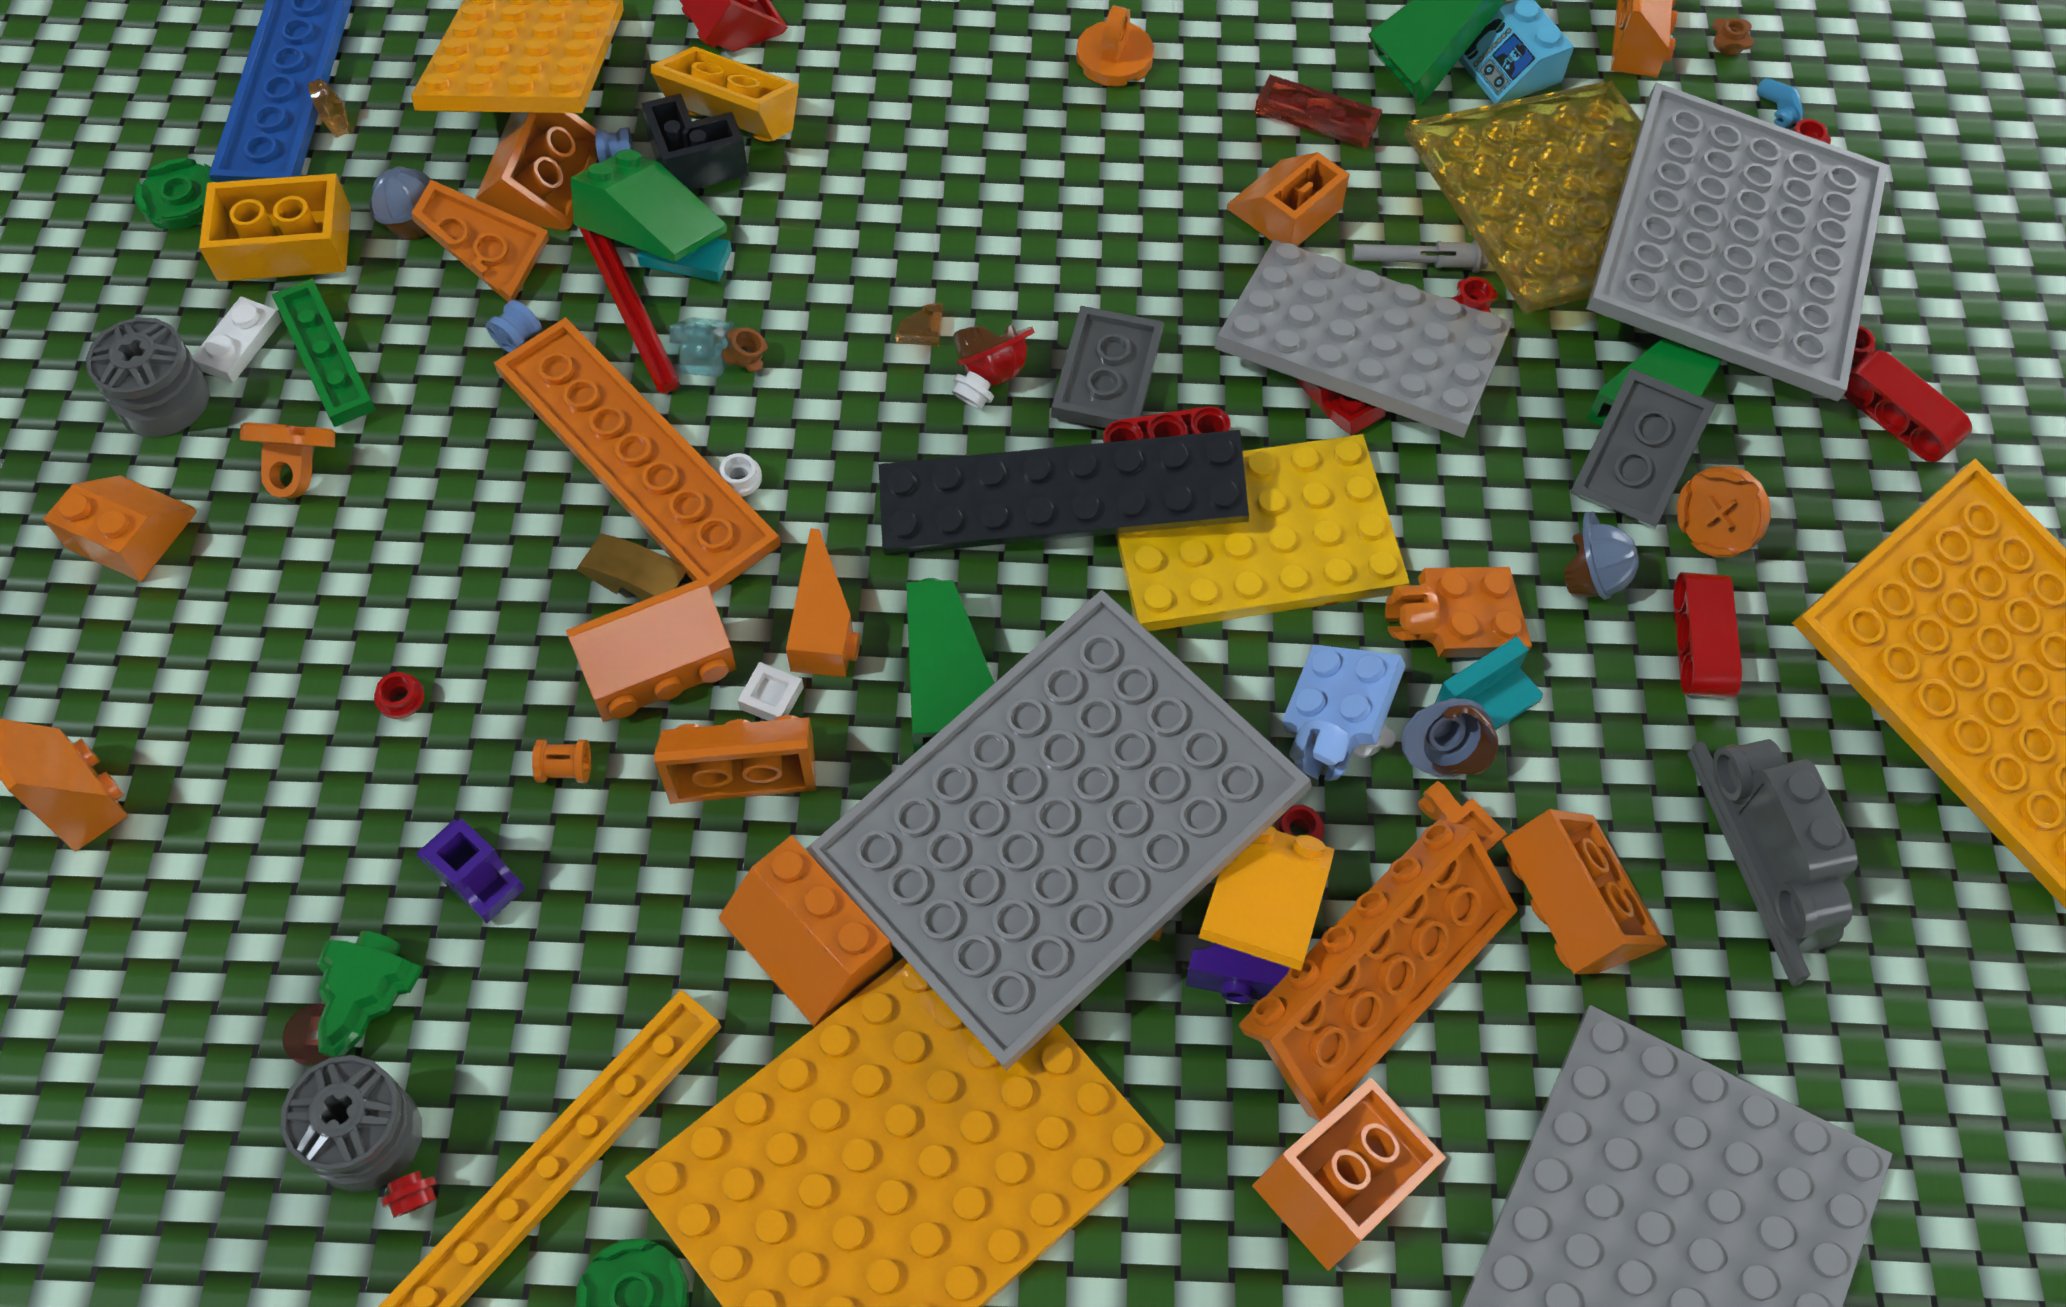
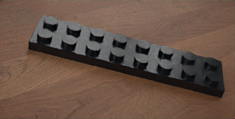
M1240 430L878 464L882 550L885 555L1249 522Z

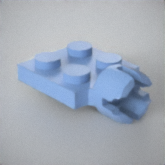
M1313 644L1282 719L1286 731L1297 734L1289 755L1294 760L1295 766L1305 775L1319 779L1325 763L1329 765L1324 779L1326 781L1337 780L1345 772L1352 752L1358 745L1377 744L1406 667L1401 655Z

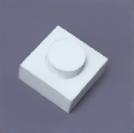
M759 662L737 700L739 709L768 721H772L779 716L789 715L804 688L802 678Z

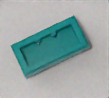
M715 238L676 262L641 249L637 258L641 267L719 282L732 248L730 240Z

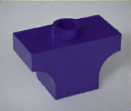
M461 818L458 821L454 819L416 853L421 862L486 924L525 889L522 882L503 863L495 849Z
M1215 943L1206 949H1192L1185 986L1219 992L1224 999L1232 1002L1248 1003L1252 999L1260 1000L1264 998L1287 975L1290 968Z

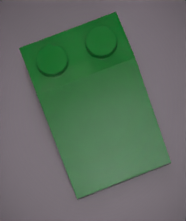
M620 150L616 152L615 156L601 163L592 164L587 170L571 177L574 225L670 261L676 262L727 232V224L662 164L641 156V153L636 150Z

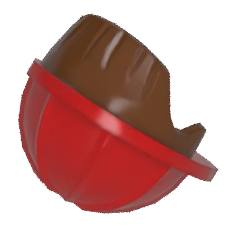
M1008 325L1005 333L1001 336L994 335L983 326L958 330L953 334L959 357L956 362L958 366L962 365L967 373L969 371L976 373L991 385L1004 383L1015 377L1022 369L1027 355L1025 338L1035 333L1033 326L1016 332L1013 325Z

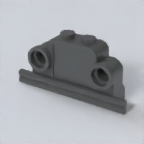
M1770 739L1739 746L1728 745L1719 747L1712 759L1705 741L1698 742L1692 746V750L1687 755L1792 987L1799 986L1811 975L1802 953L1834 946L1843 937L1844 927L1852 919V902L1843 882L1857 868L1858 859L1855 846L1816 766L1810 760L1804 759L1786 763L1780 748Z

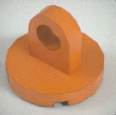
M1113 5L1106 21L1098 22L1087 28L1078 38L1076 61L1078 66L1080 65L1083 68V74L1088 79L1105 86H1125L1127 81L1136 78L1137 82L1143 79L1150 71L1153 62L1154 45L1150 36L1141 27L1130 23L1129 9Z
M243 422V425H240V441L262 442L261 479L266 491L272 496L279 498H296L304 494L310 486L313 446L335 448V431L328 428ZM286 464L290 466L293 473L292 482L287 487L280 480L281 469Z
M1714 466L1695 475L1681 489L1676 505L1678 524L1682 532L1687 533L1688 537L1693 541L1691 544L1698 551L1713 557H1733L1755 547L1766 534L1771 519L1769 498L1762 484L1748 471L1734 466Z

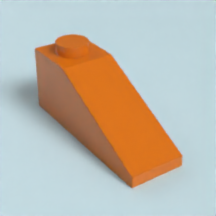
M810 528L786 646L791 672L846 678L849 660L857 661L860 633L853 632L851 614L820 529Z

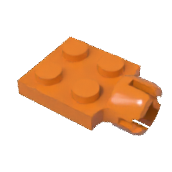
M1510 567L1424 568L1418 576L1420 585L1393 587V593L1386 599V622H1399L1401 626H1388V632L1392 638L1401 641L1426 640L1434 645L1438 658L1484 657L1515 636L1529 650L1532 647Z

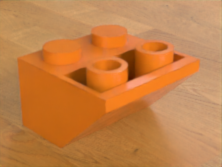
M1318 152L1281 159L1227 204V209L1269 240L1273 241L1275 239L1282 243H1291L1299 246L1343 208L1350 174Z

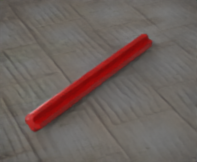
M579 227L657 391L661 394L676 391L680 386L678 375L611 239Z

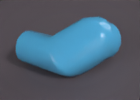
M1767 77L1760 82L1757 95L1777 104L1778 110L1774 113V116L1777 117L1774 120L1775 125L1786 129L1795 127L1796 123L1802 119L1804 113L1798 90L1795 87Z

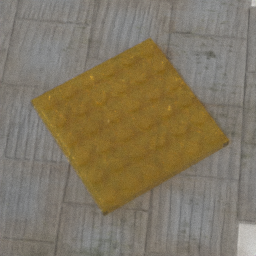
M1612 81L1408 122L1404 135L1523 313L1590 297L1642 122Z

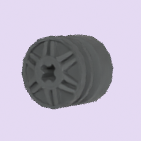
M137 317L121 321L104 330L89 348L86 357L87 373L127 430L145 437H163L175 434L195 423L206 410L210 397L208 381L197 363L192 359L191 353L185 346L181 336L172 325L157 318Z
M348 1055L328 1058L307 1069L291 1086L281 1108L280 1132L288 1151L314 1173L318 1174L334 1188L357 1193L377 1190L394 1181L413 1162L422 1141V1117L414 1099L373 1060ZM347 1111L350 1118L343 1123L340 1116Z

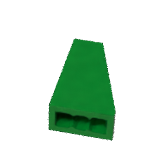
M1411 0L1368 33L1374 53L1421 105L1429 98L1506 0Z
M1663 337L1601 387L1586 419L1603 426L1630 368L1702 397L1723 359Z
M925 578L919 582H906L914 753L995 683L953 580Z

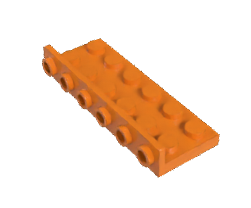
M1438 820L1426 828L1410 849L1401 858L1394 861L1389 870L1372 888L1362 894L1357 899L1355 905L1333 927L1323 934L1322 939L1306 954L1302 970L1290 968L1287 975L1264 998L1260 999L1253 1006L1252 1011L1239 1023V1027L1244 1035L1263 1044L1309 1117L1321 1121L1518 911L1474 828L1444 820Z

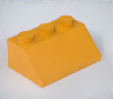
M695 46L651 64L650 73L664 96L681 94L690 115L712 117L732 112L738 127L753 133V137L761 141H775L777 138L793 130L799 89L798 83Z

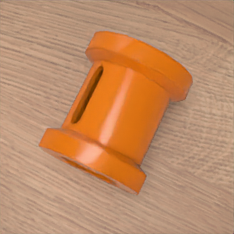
M537 739L532 754V769L535 782L545 783L548 778H576L577 783H587L591 770L589 741L579 739L576 744H548L545 739Z

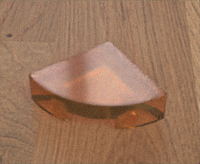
M320 78L308 83L312 101L328 129L336 138L348 133L349 126L345 102Z
M943 303L927 304L922 306L921 311L916 312L909 318H904L896 331L897 343L939 346L944 314Z

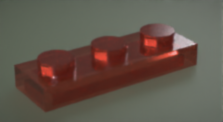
M1270 74L1256 100L1254 113L1368 148L1379 125L1383 110Z

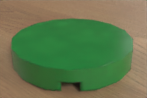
M179 158L164 161L145 173L148 178L143 181L142 185L138 181L134 191V201L145 220L157 228L168 230L190 228L203 221L207 183L215 182L211 181L209 177L211 167L205 163L204 166L197 164L194 159Z
M645 1238L623 1239L603 1248L591 1260L592 1263L587 1268L585 1274H582L576 1288V1307L689 1306V1282L682 1264L664 1246Z

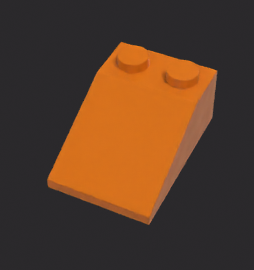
M0 719V780L9 792L74 852L128 817L117 801L125 794L106 771L101 775L97 774L93 766L99 763L100 760L82 738L73 743L59 728Z
M1370 1077L1289 1147L1259 1177L1252 1187L1324 1268L1329 1271L1432 1173L1446 1157Z

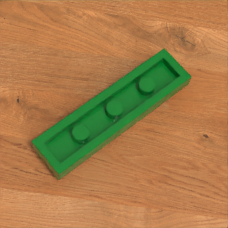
M313 278L271 294L333 426L337 427L376 411Z

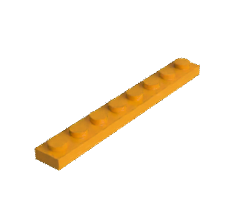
M681 989L378 1307H461L721 1029L719 1021Z

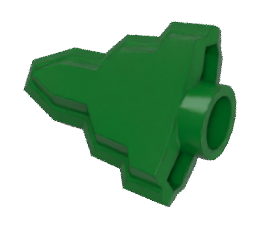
M362 931L356 943L340 940L324 942L317 962V966L323 972L318 993L326 1004L318 1022V1048L321 1055L331 1058L344 1056L363 1038L371 1019L387 1014L399 995L412 991L423 971V967L399 957L401 945L397 941L376 932Z

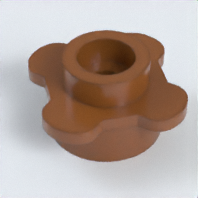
M1717 18L1713 22L1712 27L1716 30L1713 44L1719 52L1726 55H1736L1753 46L1754 40L1750 37L1749 33L1752 25L1747 20Z
M751 328L729 330L726 334L727 348H724L721 352L723 361L729 365L735 364L739 367H746L752 373L759 372L763 367V362L761 361L762 353H765L768 348L764 338L760 333Z

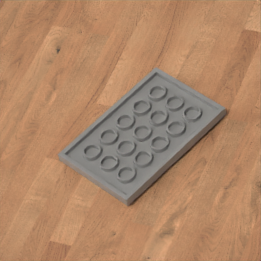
M1274 239L1217 335L1215 349L1464 438L1508 336L1512 321L1501 318L1491 312H1483L1467 307L1451 298H1443L1420 290L1413 285L1402 284L1379 276L1375 272L1362 270L1341 263L1332 257L1321 256L1298 248L1294 244L1282 243Z

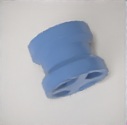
M629 127L620 128L617 133H608L605 130L595 131L599 163L615 156L616 152L620 150H634Z
M510 300L504 306L503 314L500 317L494 316L486 323V329L491 338L508 353L524 344L529 338L532 339L542 332V326L538 318L524 304L516 300Z

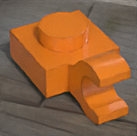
M1439 781L1424 791V797L1417 802L1419 808L1433 820H1444L1474 828L1487 853L1507 835L1473 798L1461 806L1450 791Z

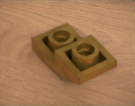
M600 534L576 569L616 595L621 587L642 600L677 588L687 572L679 564L650 549L606 534Z

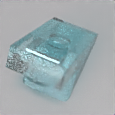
M691 317L670 325L669 343L680 344V372L712 377L721 376L725 366V362L721 358V352L724 348H727L726 334L729 330L733 329L734 321Z

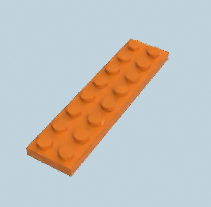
M566 317L494 362L497 373L672 560L687 571V576L692 581L705 578L711 595L781 546L779 535Z

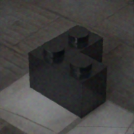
M681 94L641 103L648 139L656 160L689 190L749 176L744 139L732 112L692 121Z

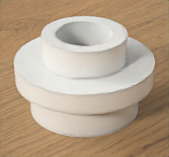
M969 371L966 377L957 374L953 380L956 385L952 393L966 404L982 410L986 402H992L994 395L988 391L991 384L976 373Z
M736 453L727 456L717 470V473L741 497L755 492L762 482L759 464L746 454ZM738 476H745L742 479H734Z

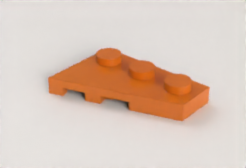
M430 180L411 212L413 222L507 302L516 299L549 240L548 230L433 180Z

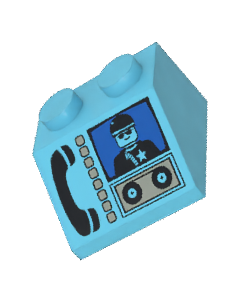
M1517 0L1501 6L1459 61L1497 107L1561 83L1574 46L1535 0Z

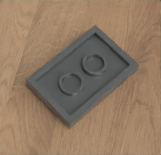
M1080 306L1053 400L1051 417L1106 428L1110 423L1117 420L1141 417L1163 335L1164 322Z
M1630 368L1573 485L1571 493L1655 529L1717 403Z

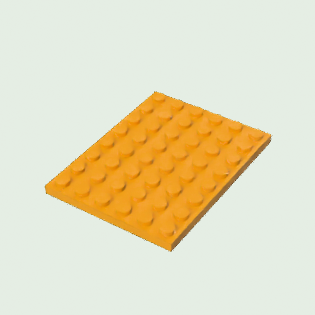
M1975 458L1958 471L1793 621L1792 624L2066 909V548Z
M902 958L625 1177L722 1307H984L1163 1151L1165 1143L1059 1023L1006 1071L912 966Z

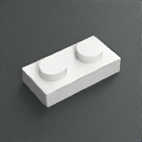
M240 296L192 356V359L197 363L202 372L234 383L279 326L282 319L276 309Z

